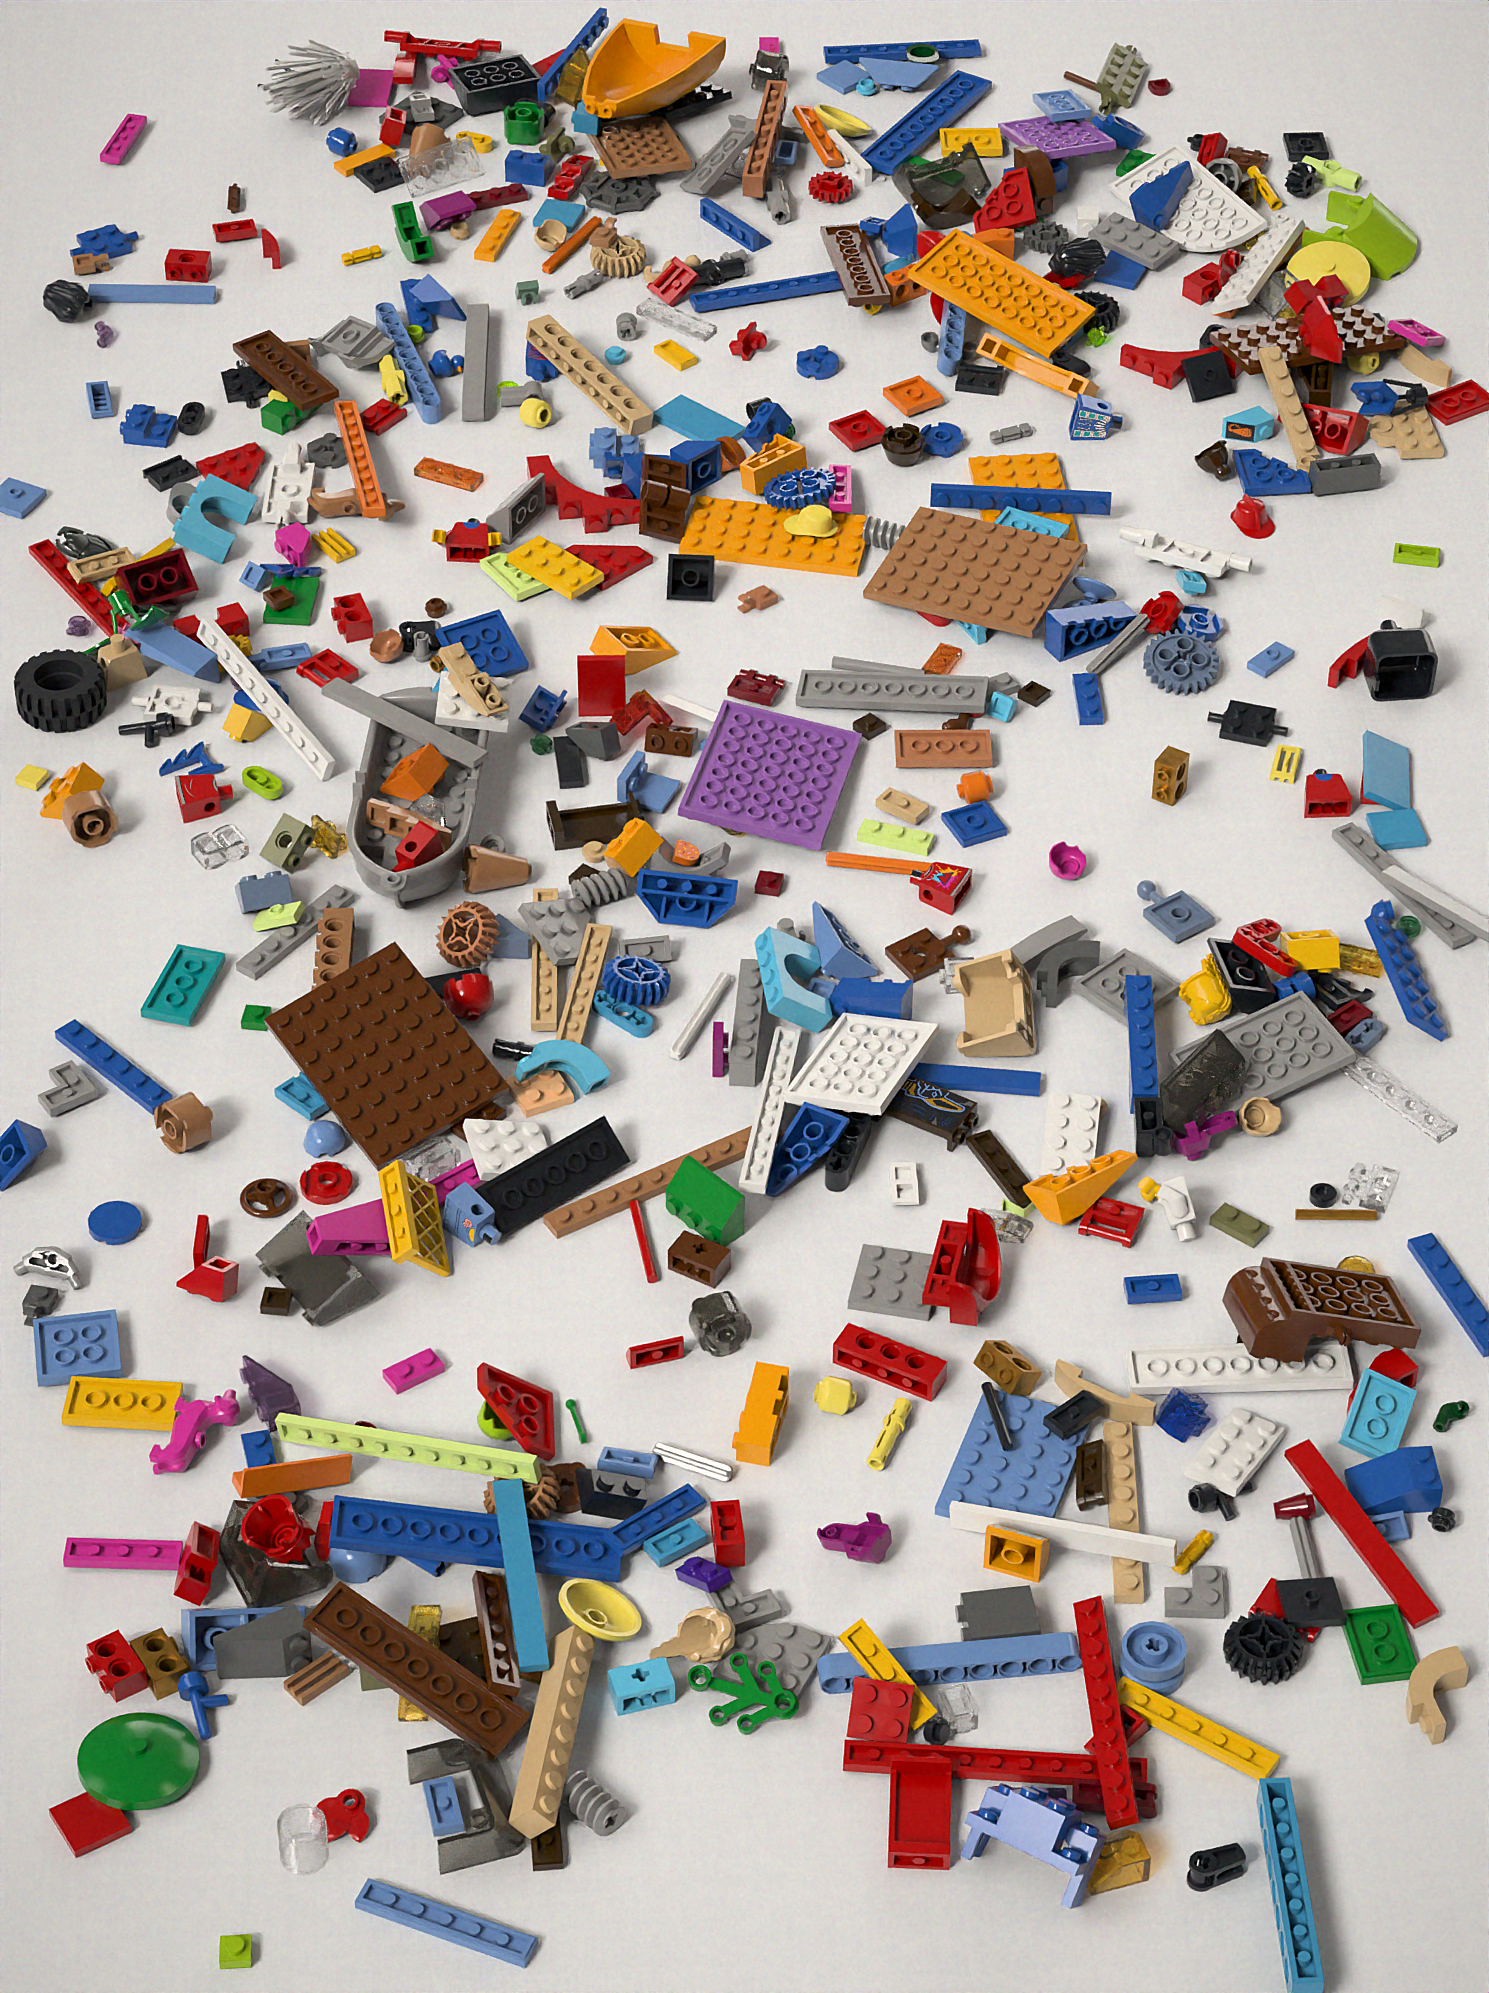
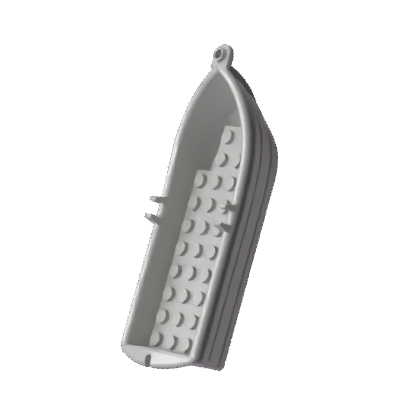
M432 687L406 688L379 696V698L486 750L489 736L488 730L435 724L439 691L432 692ZM371 719L360 770L355 771L356 783L353 782V801L346 827V839L355 861L356 870L364 884L377 894L394 900L396 907L402 909L404 908L405 901L436 895L449 888L459 877L472 825L483 762L472 769L440 753L449 765L444 771V778L434 784L433 788L435 790L430 796L425 799L421 797L412 802L382 793L379 788L399 761L425 745ZM371 798L410 810L439 823L452 831L451 847L439 857L423 865L396 873L392 872L391 870L398 864L395 849L403 838L384 834L383 828L366 824L367 802Z

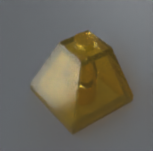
M1124 1829L1102 1835L1106 1837V1840L1087 1885L1091 1896L1149 1880L1151 1856L1139 1833Z

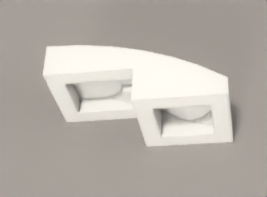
M889 1162L892 1205H919L916 1162Z

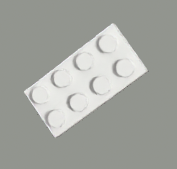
M1049 1091L1039 1178L1050 1173L1054 1177L1066 1174V1168L1074 1165L1076 1167L1090 1165V1160L1095 1158L1101 1096Z
M1234 1407L1185 1466L1184 1475L1201 1483H1209L1212 1488L1236 1497L1281 1441L1285 1428Z

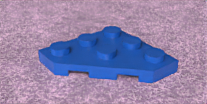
M1256 449L1233 450L1232 458L1244 494L1255 497L1258 495L1311 492V483L1306 471L1288 468V463L1274 457L1271 460L1263 457L1262 452Z

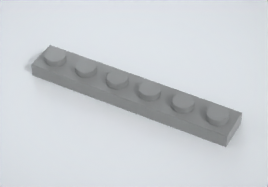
M335 884L305 908L297 923L282 926L236 962V971L256 981L318 931V918H323L324 908H347L355 902L354 893Z

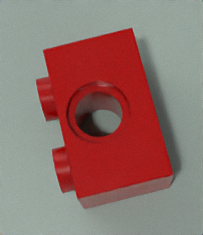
M169 249L164 262L166 280L207 283L212 271L211 251Z
M1210 262L1183 277L1182 296L1200 306L1218 296L1222 291V287L1219 286L1217 279L1220 270L1218 265Z

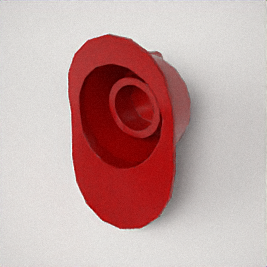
M1244 494L1242 500L1236 504V509L1231 512L1230 518L1244 535L1250 538L1263 539L1271 536L1274 532L1275 525L1267 515L1263 501L1250 498L1247 494Z

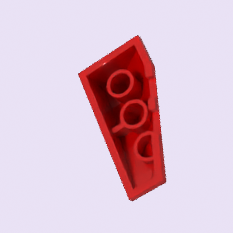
M1301 403L1315 444L1326 452L1347 456L1364 441L1370 421L1361 414ZM1278 415L1277 421L1282 423L1280 415Z

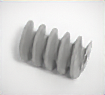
M868 516L863 526V541L866 542V545L872 544L874 547L880 546L881 549H888L890 551L905 530V526L901 525L899 530H897V524L893 523L889 528V521L887 520L881 526L880 518H876L874 523H872V516Z
M610 868L607 872L600 871L598 875L591 874L589 878L582 877L580 881L573 880L571 882L573 898H579L587 909L591 908V900L596 906L600 905V897L605 903L609 902V894L614 900L618 899V891L622 897L627 896L626 880L619 868Z
M582 1770L575 1772L565 1782L561 1797L562 1805L569 1808L570 1812L577 1815L578 1819L585 1822L586 1826L593 1829L594 1833L599 1836H606L619 1828L625 1818L626 1809L625 1807H619V1801L614 1798L611 1799L610 1793L603 1792L602 1786L595 1785V1781L590 1777L587 1778V1774Z

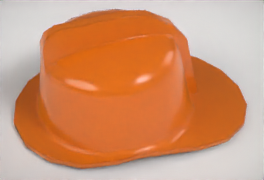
M729 436L715 439V441L721 443V473L740 468V464L746 460V455L739 443Z

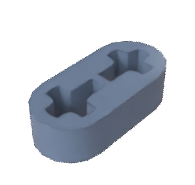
M1365 1019L1347 1034L1345 1041L1355 1051L1356 1057L1365 1055L1380 1041L1383 1025L1378 1020Z

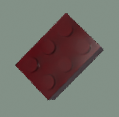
M182 548L119 567L114 576L118 589L126 591L133 606L143 604H180L195 599L199 591Z

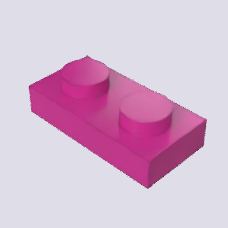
M428 1348L382 1370L383 1379L398 1395L445 1372V1367L433 1350Z

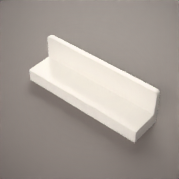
M835 129L827 131L844 159L843 165L864 187L885 182V177L878 170L872 169L860 156L861 152L849 140H845Z

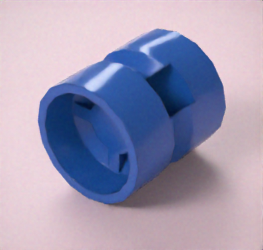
M1303 971L1294 973L1292 977L1272 982L1276 994L1271 1004L1301 990L1311 1001L1315 999L1316 992L1313 981Z

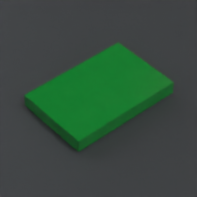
M274 575L270 589L284 585L294 596L295 604L274 611L266 603L263 623L309 626L320 585L319 577L290 576L277 578V575Z
M1397 1604L1344 1610L1346 1623L1342 1626L1361 1685L1410 1680L1417 1662Z

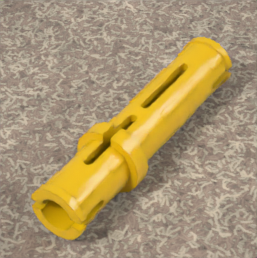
M1251 166L1247 170V175L1250 179L1255 178L1257 190L1261 193L1271 210L1276 211L1280 209L1282 201L1269 185L1268 178L1262 175L1257 166Z

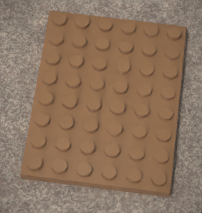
M920 506L863 590V597L877 602L1033 638L1046 618V611L1051 610L1088 552L1087 544Z

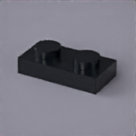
M1082 1390L1044 1416L1043 1425L1060 1439L1064 1440L1101 1415L1104 1405L1087 1391Z

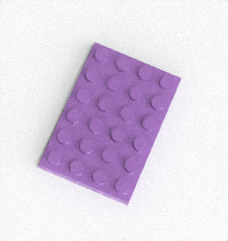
M1047 116L998 123L1001 134L1019 147L1026 145L1038 147L1046 155L1049 162L1055 158L1061 160L1070 159L1074 155L1086 157L1093 152L1105 154L1109 150L1116 149V141L1086 120L1074 121L1072 119L1066 120L1062 124H1056Z

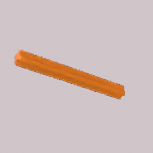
M593 216L542 264V271L551 274L592 235L597 227L602 226V219Z
M832 851L827 852L825 861L827 866L911 875L914 869L926 873L932 864L929 862Z

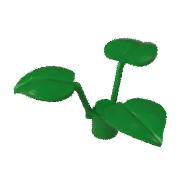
M124 589L114 592L108 597L113 607L110 611L113 622V635L118 634L116 615L123 618L132 614L137 622L130 627L131 631L141 630L160 621L164 622L171 616L170 612H165L152 605L147 614L140 619V616L134 611L133 605ZM110 638L101 641L92 648L83 651L86 656L98 655V650L101 647L111 644Z

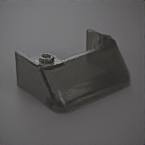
M457 1738L406 1750L410 1785L469 1770L482 1807L470 1811L465 1816L464 1828L466 1833L437 1840L440 1875L520 1854L525 1849L526 1836L508 1822L513 1797L498 1758L495 1759L486 1751Z

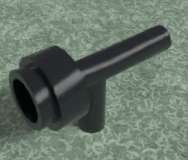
M162 712L156 714V721L122 725L118 727L120 735L145 732L144 745L147 748L154 747V730L158 731L160 737L170 736L171 733L175 732V720L173 714Z
M1248 1481L1237 1496L1252 1492L1251 1482ZM1209 1483L1195 1485L1189 1490L1188 1501L1194 1511L1200 1513L1213 1511L1217 1503L1226 1521H1231L1236 1517L1227 1498L1233 1496L1213 1489Z

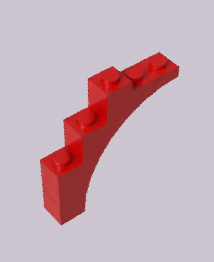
M1125 343L1121 347L1120 366L1153 377L1154 384L1172 390L1185 378L1181 360L1220 349L1217 346L1193 351L1170 352L1144 349ZM1223 352L1229 376L1232 379H1236L1244 370Z
M549 455L526 457L528 480L539 473L545 474V504H556L559 520L582 518L585 534L607 532V526L639 524L640 499L612 498L583 490L570 483L558 473L552 465Z

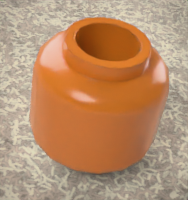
M982 770L963 774L960 778V784H956L959 798H964L967 804L986 801L990 798V793H993L990 775H985Z

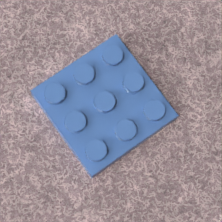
M116 1309L33 1319L38 1387L70 1383L71 1376L122 1377Z

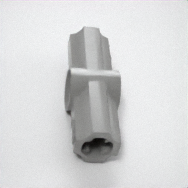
M772 176L767 180L765 188L767 210L771 212L772 220L781 225L790 219L788 191L784 190L782 180H779L777 176Z

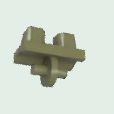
M559 127L554 134H549L546 141L547 144H541L539 152L542 155H549L557 163L564 153H569L574 149L575 143L572 137L565 135V127Z

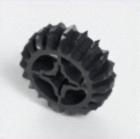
M1082 291L1081 294H1074L1075 297L1096 308L1095 315L1083 326L1084 334L1100 335L1101 332L1108 333V330H1113L1114 326H1117L1120 310L1118 302L1113 297H1108L1106 293L1100 294L1099 291L1097 293Z
M1263 1611L1260 1616L1250 1612L1248 1618L1240 1615L1237 1622L1232 1621L1224 1636L1223 1654H1225L1226 1663L1230 1664L1231 1672L1239 1671L1240 1679L1247 1676L1251 1683L1254 1680H1260L1262 1685H1264L1267 1680H1270L1275 1685L1278 1678L1286 1681L1289 1674L1294 1675L1302 1661L1303 1642H1301L1300 1633L1296 1632L1295 1625H1287L1286 1617L1278 1620L1275 1613L1270 1617L1265 1616Z

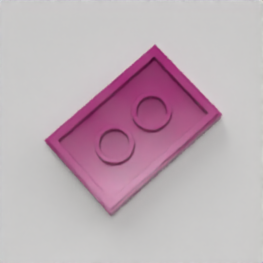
M359 69L360 76L356 80V87L350 89L348 105L387 108L393 88V70Z
M1411 318L1390 320L1387 326L1389 329L1423 347L1443 345L1446 340L1445 336Z

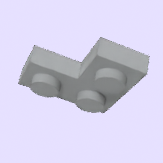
M72 1060L49 1069V1076L57 1087L38 1094L39 1103L50 1117L98 1097L97 1089Z
M1193 1565L1192 1588L1164 1587L1165 1617L1223 1619L1222 1566Z
M733 1579L712 1593L705 1592L713 1608L727 1614L732 1619L735 1625V1632L782 1617V1609L771 1589L743 1597Z

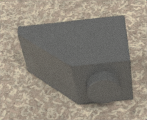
M578 722L565 729L566 734L588 757H599V760H606L612 758L614 753L621 750L616 722Z

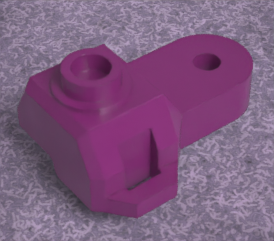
M1234 1111L1223 1112L1199 1122L1191 1121L1173 1129V1146L1176 1152L1187 1157L1188 1161L1203 1156L1202 1151L1209 1148L1211 1135L1238 1124Z
M867 1512L868 1521L859 1525L832 1523L822 1530L818 1528L817 1536L823 1548L827 1550L846 1552L848 1559L858 1562L879 1564L885 1559L886 1552L892 1543L891 1530L888 1524L882 1523L879 1514Z

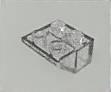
M1288 269L1272 273L1251 303L1270 321L1296 316V313L1283 295L1295 281L1300 280Z
M444 1135L431 1139L387 1163V1166L395 1160L405 1163L406 1172L429 1182L461 1164L460 1149Z

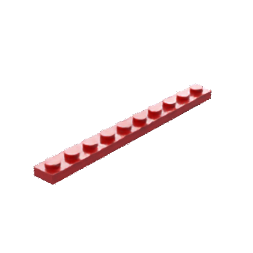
M1100 1595L1075 1602L1073 1607L1106 1821L1111 1831L1140 1823L1105 1604Z
M845 1740L843 1771L890 1774L891 1756L910 1754L916 1757L939 1755L944 1758H951V1778L1072 1785L1073 1778L1100 1780L1096 1755ZM1129 1757L1133 1782L1147 1783V1758Z

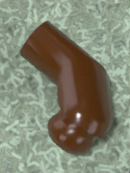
M959 713L957 719H949L947 722H944L942 730H967L971 717L970 714Z

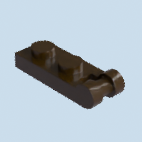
M1103 1439L1076 1446V1502L1081 1512L1089 1510L1091 1506L1096 1504L1099 1506L1109 1504L1107 1494V1446Z

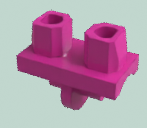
M443 54L438 55L437 59L440 65L433 68L431 78L437 83L445 81L454 89L447 69L458 67V62L455 58L446 59Z

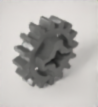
M1045 220L1044 223L1038 221L1037 224H1030V227H1025L1023 241H1025V245H1029V249L1035 248L1036 252L1044 250V253L1048 251L1055 253V250L1062 243L1068 242L1069 233L1067 228H1063L1062 224L1057 225L1055 221L1052 223H1048V220Z

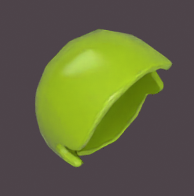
M485 1400L477 1415V1424L480 1430L494 1440L504 1441L512 1438L511 1432Z

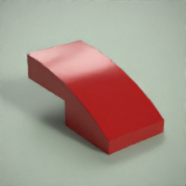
M261 229L263 258H272V268L281 269L278 242L268 230Z
M334 1501L323 1502L313 1544L319 1562L327 1560L331 1549L329 1548Z

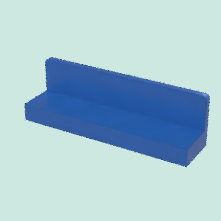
M706 197L700 200V218L751 252L771 245V240Z

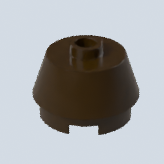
M903 423V427L893 428L891 425L886 428L881 444L887 459L891 463L899 466H908L914 464L919 459L925 446V439L919 432V427Z

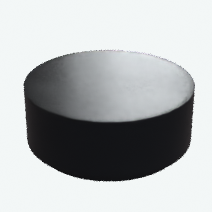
M1317 1183L1310 1189L1309 1200L1318 1208H1329L1336 1202V1189L1327 1183Z

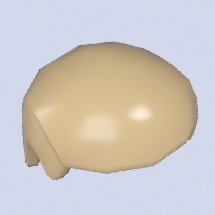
M544 220L542 226H537L535 242L541 249L549 252L558 250L566 241L567 228L560 221Z
M1252 1097L1244 1102L1239 1110L1240 1125L1244 1131L1252 1136L1264 1137L1270 1135L1278 1129L1281 1123L1280 1108L1272 1105L1268 1098Z

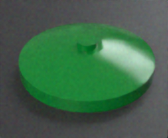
M146 1712L123 1714L102 1722L87 1734L79 1747L77 1755L78 1776L84 1789L93 1798L105 1805L132 1811L158 1808L178 1799L193 1785L200 1767L199 1747L193 1734L180 1722L170 1717Z

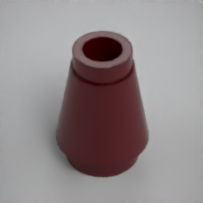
M1304 1492L1273 1503L1276 1520H1290L1292 1517L1302 1516L1305 1520L1310 1521L1311 1517H1316L1313 1494L1306 1495Z

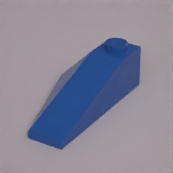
M804 1101L775 1148L765 1194L776 1197L835 1145L849 1124V1118Z

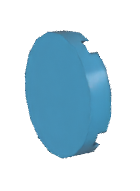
M909 253L907 254L908 259L899 257L884 264L881 267L882 275L899 270L915 262L914 255Z

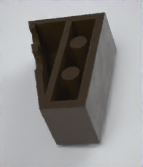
M1325 361L1290 368V376L1303 403L1331 408L1334 362Z

